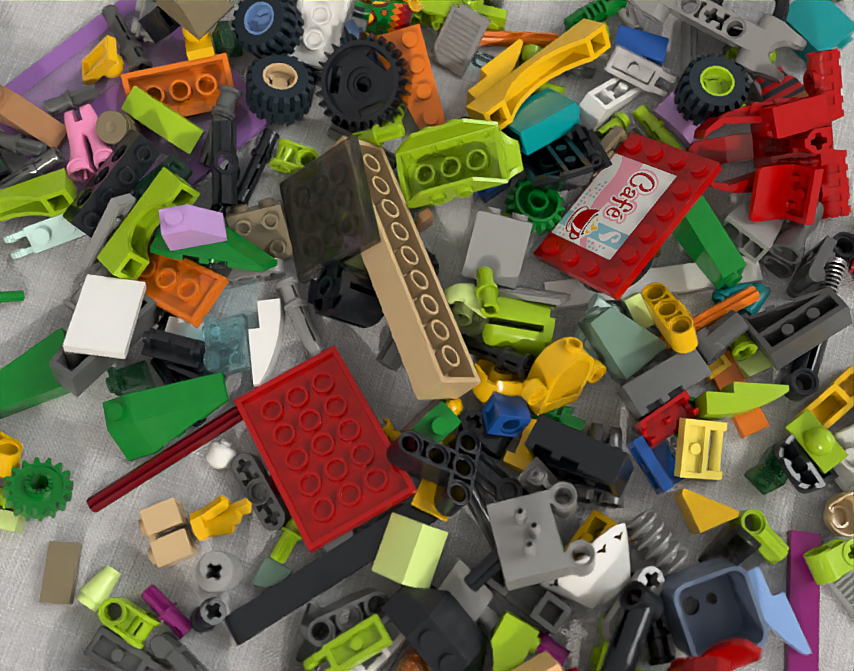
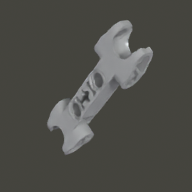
M627 0L645 17L658 24L663 25L669 13L721 42L739 50L734 59L737 66L741 65L744 68L743 71L754 77L767 79L778 84L784 79V74L769 61L770 54L776 48L782 46L802 51L807 44V41L784 21L770 14L764 13L758 24L755 25L711 0ZM693 2L697 4L693 11H683L687 3ZM715 15H717L718 22L712 20L710 23H708V17L713 18ZM738 26L743 29L742 33L736 37L728 35V31L732 27Z

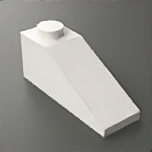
M617 76L588 92L580 103L581 114L579 117L581 124L585 125L587 130L592 129L595 131L612 118L614 113L622 110L643 89Z

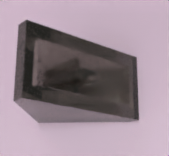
M738 523L722 527L697 560L701 563L709 559H720L738 566L761 547V543Z

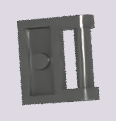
M827 235L804 255L787 287L789 297L796 298L802 296L811 285L819 284L825 279L826 273L823 268L824 266L827 267L834 259L836 252L833 249L837 240Z

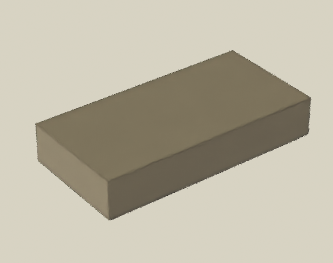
M49 541L39 603L73 604L82 543Z

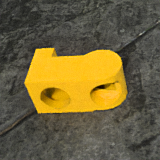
M531 419L529 425L526 426L519 436L520 441L515 453L507 450L501 465L521 474L533 461L525 446V442L537 419Z

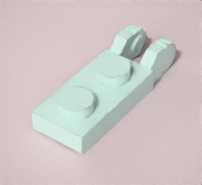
M61 214L23 228V231L3 239L5 243H13L27 236L31 246L14 251L11 254L14 260L33 252L35 254L86 234L69 223Z

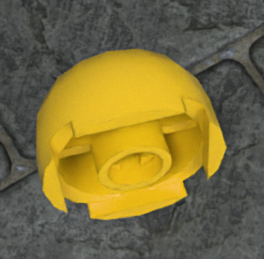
M479 359L478 364L475 362L474 366L481 383L472 388L475 396L484 403V406L493 392L510 397L521 396L522 383L526 380L519 378L517 373L501 371L495 363L484 359Z

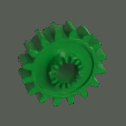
M528 178L524 182L520 179L517 180L516 184L508 191V196L504 201V204L508 205L505 213L512 214L514 212L529 216L528 222L533 223L530 235L534 230L537 231L538 235H542L545 229L550 232L561 220L562 217L560 215L565 209L560 206L564 199L559 196L558 191L533 186Z
M35 457L33 464L23 460L21 469L13 466L11 468V476L5 477L3 498H6V507H13L14 516L22 515L25 517V521L38 519L39 522H42L43 518L49 516L52 519L55 518L56 512L58 510L65 511L66 503L72 499L74 481L70 480L71 472L69 470L62 472L63 464L61 462L55 466L51 465V458H48L45 463H40L39 458Z

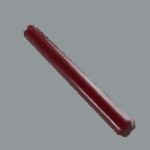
M236 406L230 408L87 498L86 502L91 511L99 512L243 421Z

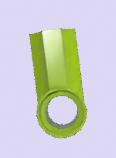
M741 510L737 518L729 521L733 533L743 537L768 565H774L788 554V545L767 524L766 517L759 510ZM746 516L751 520L750 530L746 528L744 523Z

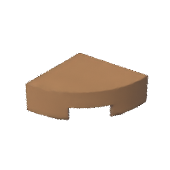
M425 208L417 214L419 220L415 222L418 232L421 233L433 225V214L429 208Z

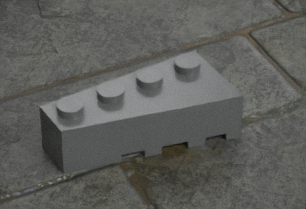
M145 294L129 349L143 337L145 331H149L150 328H153L159 322L157 303ZM62 344L49 362L55 382L78 397L119 358L66 352Z

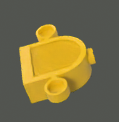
M565 337L550 344L537 357L526 381L522 383L520 395L537 416L577 402L586 382L594 384L606 373L607 368L598 359H593L582 348L583 344L579 339Z

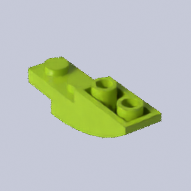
M419 0L420 4L425 5V8L413 13L411 24H420L441 30L452 5L454 4L459 7L462 1ZM478 0L476 11L491 20L487 30L504 31L508 10L484 5V0Z

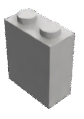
M485 206L484 210L479 209L477 212L462 276L476 279L475 272H478V268L486 266L492 269L495 284L516 289L533 223L528 222L529 216L512 212V216L508 217L500 215L501 209Z

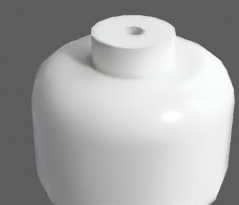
M221 439V442L215 441L211 443L206 460L210 466L216 469H230L234 458L238 455V451L232 447L231 441Z

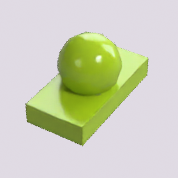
M806 409L783 427L789 435L793 434L803 451L824 474L849 456L834 439L833 434L818 421L809 409Z

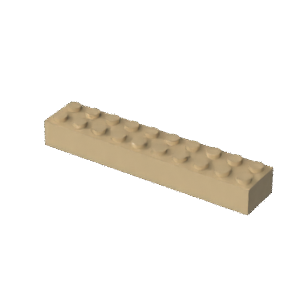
M342 136L323 157L336 188V193L343 206L345 216L350 224L354 239L362 255L364 265L369 273L373 288L381 304L382 312L386 317L402 363L412 384V389L417 400L458 399L481 383L383 146L379 147L369 142Z

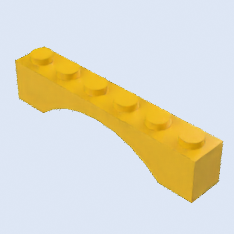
M582 19L465 106L470 119L498 122L500 130L504 129L513 122L521 104L541 85L567 70L592 62L611 47L605 24Z

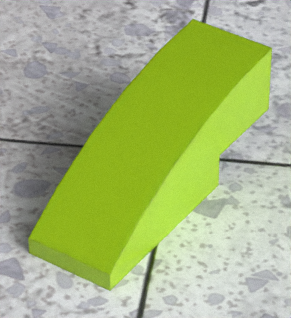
M134 85L121 107L122 110L188 154H192L205 133L204 129L136 85Z
M732 382L722 388V392L706 391L695 398V407L699 409L696 419L719 420L749 413L787 393L789 385Z

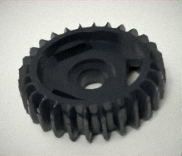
M360 32L358 39L354 34L350 33L349 42L340 37L341 46L338 47L335 44H331L334 52L332 54L324 52L328 58L327 61H319L323 71L315 72L316 75L321 77V81L314 82L315 86L321 88L315 95L323 99L318 105L322 108H327L324 111L325 116L332 117L331 122L339 124V127L342 129H348L349 127V131L352 133L357 132L358 129L359 132L365 131L368 128L371 129L376 124L379 127L386 126L385 120L395 123L392 115L394 113L402 115L398 109L399 105L408 106L403 100V96H411V93L405 90V86L412 85V82L405 79L406 76L411 74V71L403 68L408 64L405 58H400L403 53L399 49H395L396 46L391 41L387 43L386 38L383 36L377 39V36L371 32L368 37L365 33ZM372 51L378 52L389 61L391 66L387 71L383 70L368 57ZM342 67L337 94L334 92V82L339 68ZM363 78H370L372 83L371 88L367 92H361L359 89V82ZM383 101V107L377 112L365 117L361 116V110Z

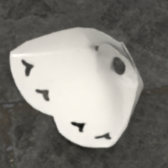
M625 523L615 525L591 544L595 550V567L591 574L582 577L569 575L557 578L558 586H549L554 584L556 579L541 582L540 586L590 609L600 607L615 597L631 579L628 533ZM623 532L621 540L614 538L615 535H620ZM606 544V552L597 553V551L602 549L603 545ZM585 554V556L574 558L573 560L578 564H584L590 558Z

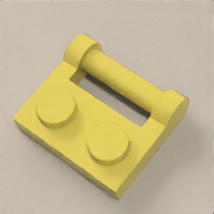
M680 418L674 476L722 480L723 471L720 470L723 434L724 431H727L728 422ZM710 430H712L711 445H710V456H709V466H708V469H707L709 440H710Z

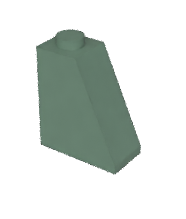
M595 306L585 312V318L578 323V326L603 365L607 368L612 379L627 380L667 347L663 340L613 307L600 308Z

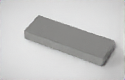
M130 193L110 199L80 260V264L86 269L102 264L96 257L136 204L137 199Z

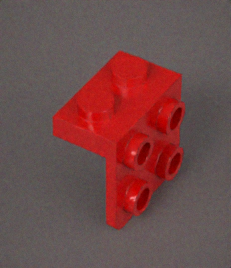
M799 162L757 167L748 219L753 222L785 218L803 225L814 224L824 169Z

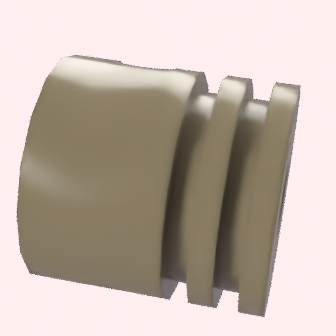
M108 110L103 112L96 122L98 136L102 141L109 144L118 145L130 129L142 134L141 123L129 114Z

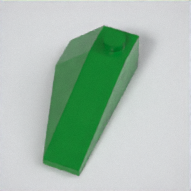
M225 226L227 241L173 251L169 250L162 237L160 228L150 246L151 253L177 260H183L184 255L199 257V263L203 264L226 261V266L229 268L263 272L277 266L275 258L227 226Z
M220 372L126 394L102 402L107 431L127 460L133 461L158 453L173 438L180 437L191 425L198 420L205 419L227 403L229 397L224 374Z

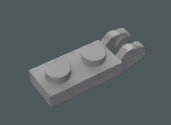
M618 44L615 45L603 67L605 71L649 93L652 91L664 98L670 92L665 87L655 84L658 77L660 76L668 82L675 84L679 80L676 75L663 69L662 66Z

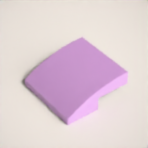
M674 88L651 112L658 120H663L665 123L664 127L668 131L673 130L683 144L688 147L693 142L702 140L693 139L695 129L701 124H698V126L692 125L693 121L690 119L686 121L683 118L684 113L678 112L676 108L679 104L674 103Z

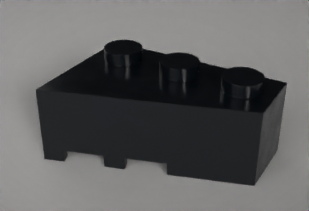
M539 415L525 442V446L533 460L537 456L555 477L617 498H621L634 469L629 454L622 448L610 446L543 415Z

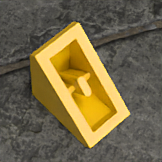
M685 488L677 490L674 495L691 534L702 533L737 518L740 512Z

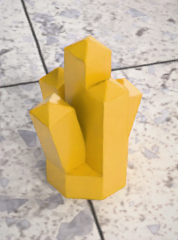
M223 495L218 496L203 508L190 513V523L195 536L199 541H205L214 536L233 534L236 525L241 523L242 516L251 513L252 503L246 498L232 503Z

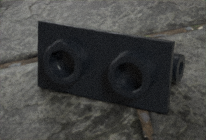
M580 123L575 124L572 127L571 135L573 139L571 140L593 166V174L613 165L592 129L587 130L586 126Z
M150 328L149 331H145L143 334L142 342L145 343L141 354L198 369L206 342Z

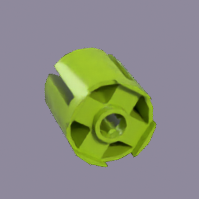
M498 296L499 313L496 312L497 315L494 317H488L490 318L489 321L541 331L536 332L495 324H484L482 332L483 341L487 345L500 348L510 346L518 353H529L537 359L542 351H544V347H548V344L552 342L555 318L550 317L551 309L555 310L557 306Z

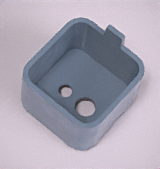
M709 559L664 576L665 583L663 590L659 594L664 603L663 612L677 649L686 656H700L712 645L724 640L746 639L760 648L767 642L769 635L768 627L750 576L742 567L720 559ZM710 592L716 595V601L713 604H709L706 601V595ZM687 597H694L697 600L698 608L693 614H686L683 611L682 604Z

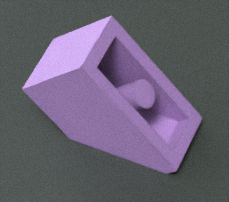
M188 204L159 209L161 234L170 251L227 241L223 213Z

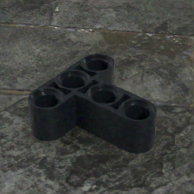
M468 429L462 430L447 445H443L408 430L402 432L388 447L386 455L392 465L437 484L434 506L441 515L453 516L470 502L481 450V440L475 432Z

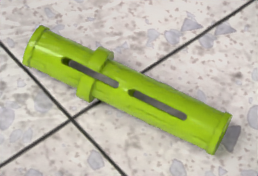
M646 104L641 105L633 112L632 116L647 131L645 134L649 138L652 137L656 141L684 150L664 127L665 123L663 120H658Z

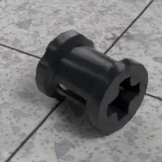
M211 597L206 599L200 607L192 611L190 615L191 627L198 633L210 632L225 619L227 614L225 604L218 598Z

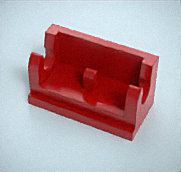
M826 93L808 95L759 109L764 133L766 136L773 135L774 139L830 125Z
M686 390L633 426L638 436L644 437L651 450L678 432L680 418L696 419V415L699 414V409L697 407L693 408L689 404L690 395Z

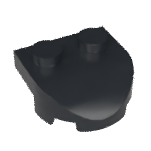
M793 434L777 442L773 448V454L779 466L793 487L802 494H808L827 486L826 484L839 477L834 468L825 474L822 473L803 451Z

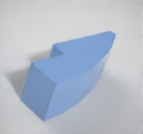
M756 567L748 570L747 573L750 576L767 627L800 654H811L812 652L785 593L780 592L771 595L760 568Z

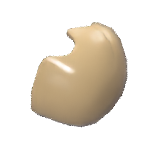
M854 492L834 494L825 503L822 516L824 518L823 521L828 530L837 536L854 537Z

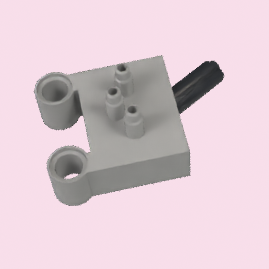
M559 482L548 490L486 505L497 547L464 577V582L472 591L477 592L502 568L509 591L573 574L579 577L591 574L595 567V550L588 541L576 540L564 552L553 514L560 518H569L576 512L577 491L574 486L567 482ZM560 496H567L571 501L568 504L562 505L557 503L556 499ZM577 553H584L590 559L584 564H578L572 558Z

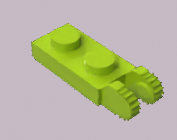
M374 614L323 645V649L306 659L303 665L305 670L308 671L317 668L328 659L331 667L325 671H350L392 645L393 641L379 615Z

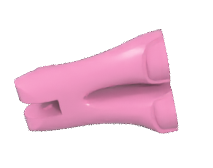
M90 104L79 107L82 120H79L74 110L64 113L65 127L70 146V160L66 168L67 174L71 180L79 183H88L97 172L96 169L98 170L114 150L109 143L102 141L96 131L98 116ZM88 139L93 152V160L87 143Z

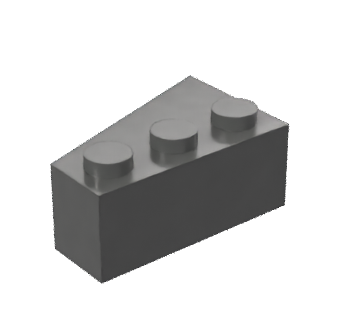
M831 287L793 298V302L775 307V305L765 307V311L748 316L746 313L740 315L749 326V329L746 331L747 335L776 370L781 369L853 323L848 305Z
M696 348L689 353H678L673 350L668 353L669 359L662 363L656 360L644 368L646 372L638 377L632 375L620 383L622 387L617 394L635 421L712 374Z

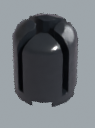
M328 259L320 264L324 268L320 271L316 280H310L308 288V303L313 304L316 311L314 312L315 314L358 328L372 327L380 322L384 314L367 271L335 259Z

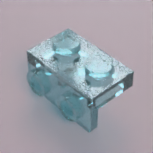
M243 313L216 319L211 315L204 316L202 335L205 340V353L203 360L208 371L214 374L222 372L224 376L252 370L248 316Z

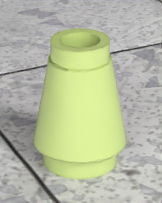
M106 565L79 589L81 593L76 599L94 612H97L101 603L109 598L121 574L109 565Z

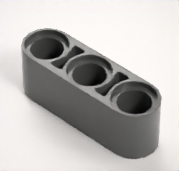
M362 589L305 616L300 625L301 634L315 646H323L374 614H378L380 619L385 617L386 614L380 606L389 598L385 593L376 589ZM373 596H376L377 606L372 611H369L368 601ZM349 608L351 613L350 619L346 623L341 624L340 615L345 609ZM321 621L323 623V630L320 635L313 637L311 633L312 627Z

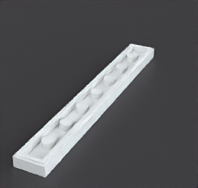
M742 256L747 265L741 275L743 278L737 284L760 283L763 278L759 262L755 264L746 256ZM696 263L649 268L647 273L637 283L629 287L620 299L635 292L641 294L642 289L653 282L664 284L672 294L716 288ZM574 278L543 283V290L571 294L570 300L562 305H556L555 310L588 306L590 299L596 294V292L588 290ZM597 293L604 297L607 303L620 301V299L617 301L606 294Z

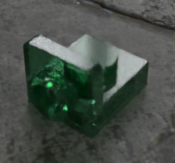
M229 21L218 22L212 33L216 54L227 53L228 58L242 57V46L237 43L235 32L230 29Z
M145 360L120 369L112 366L107 370L109 375L106 378L107 387L111 394L114 393L118 397L155 388L148 362Z
M775 444L767 448L758 464L748 469L744 474L763 495L783 486L788 479L774 457L773 448Z

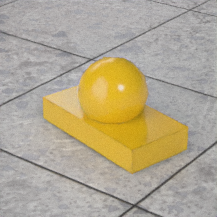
M182 27L189 61L215 55L211 31L198 40Z
M107 35L81 60L83 84H95L103 75L108 78L121 76L120 74L123 73L125 64L122 57L117 54L116 38Z

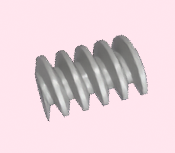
M644 511L626 524L627 530H633L630 541L640 539L641 542L636 549L638 551L648 549L644 559L647 561L655 558L656 562L653 566L658 569L662 568L664 570L662 574L666 576L678 568L688 554L685 550L677 551L680 545L678 540L668 542L672 533L670 531L661 532L664 527L663 521L653 523L657 516L655 511L649 513Z
M213 551L202 555L196 567L198 584L204 590L210 592L230 591L236 588L243 576L241 560L236 555L225 552Z

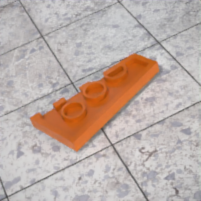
M420 24L377 36V39L383 36L386 38L387 43L391 41L395 44V49H399L403 53L400 58H405L408 62L403 68L411 71V74L405 77V79L412 82V85L405 86V90L409 91L411 96H403V100L408 104L406 107L419 130L427 126L435 127L445 124L446 120ZM376 52L387 71L391 66L389 61Z

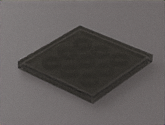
M350 135L279 183L299 283L306 284L311 279L317 278L320 271L324 268L320 264L326 260L335 259L344 263L381 242L358 137Z

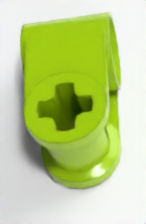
M284 138L278 140L277 152L274 158H271L269 161L270 167L280 173L290 174L309 181L317 180L322 175L323 167L320 156L314 148L303 146ZM308 162H315L311 166H304Z
M839 538L831 539L825 544L803 554L817 585L832 583L854 569V539L846 541Z
M126 597L106 599L98 609L100 621L138 649L145 647L144 641L153 628L161 623L154 614L139 607ZM115 602L122 608V614L118 620L114 619L110 614V608Z

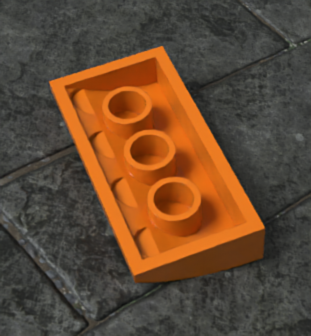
M227 53L120 74L126 98L134 85H136L185 118L212 112V106H216L220 94L218 90L219 85L223 84L235 88Z

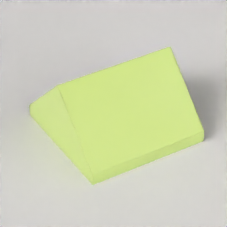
M392 512L371 570L403 585L415 588H430L449 532Z

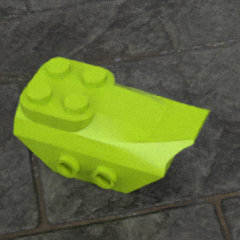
M465 118L450 119L445 124L435 127H423L418 132L411 133L395 150L400 189L409 209L415 208L420 210L448 203L455 197H469L473 195V192L506 184L513 176L524 170L518 140L504 134L500 130L498 122Z

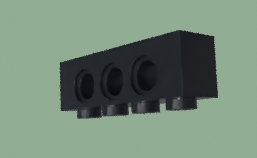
M130 129L62 217L92 238L110 199L129 194L162 153V150L141 133Z

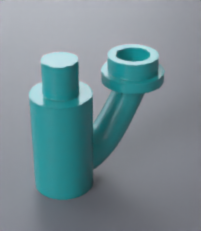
M740 283L724 290L715 289L711 300L714 304H717L748 286H754L760 294L759 299L737 311L739 315L747 313L749 316L759 312L771 292L768 287L761 283Z

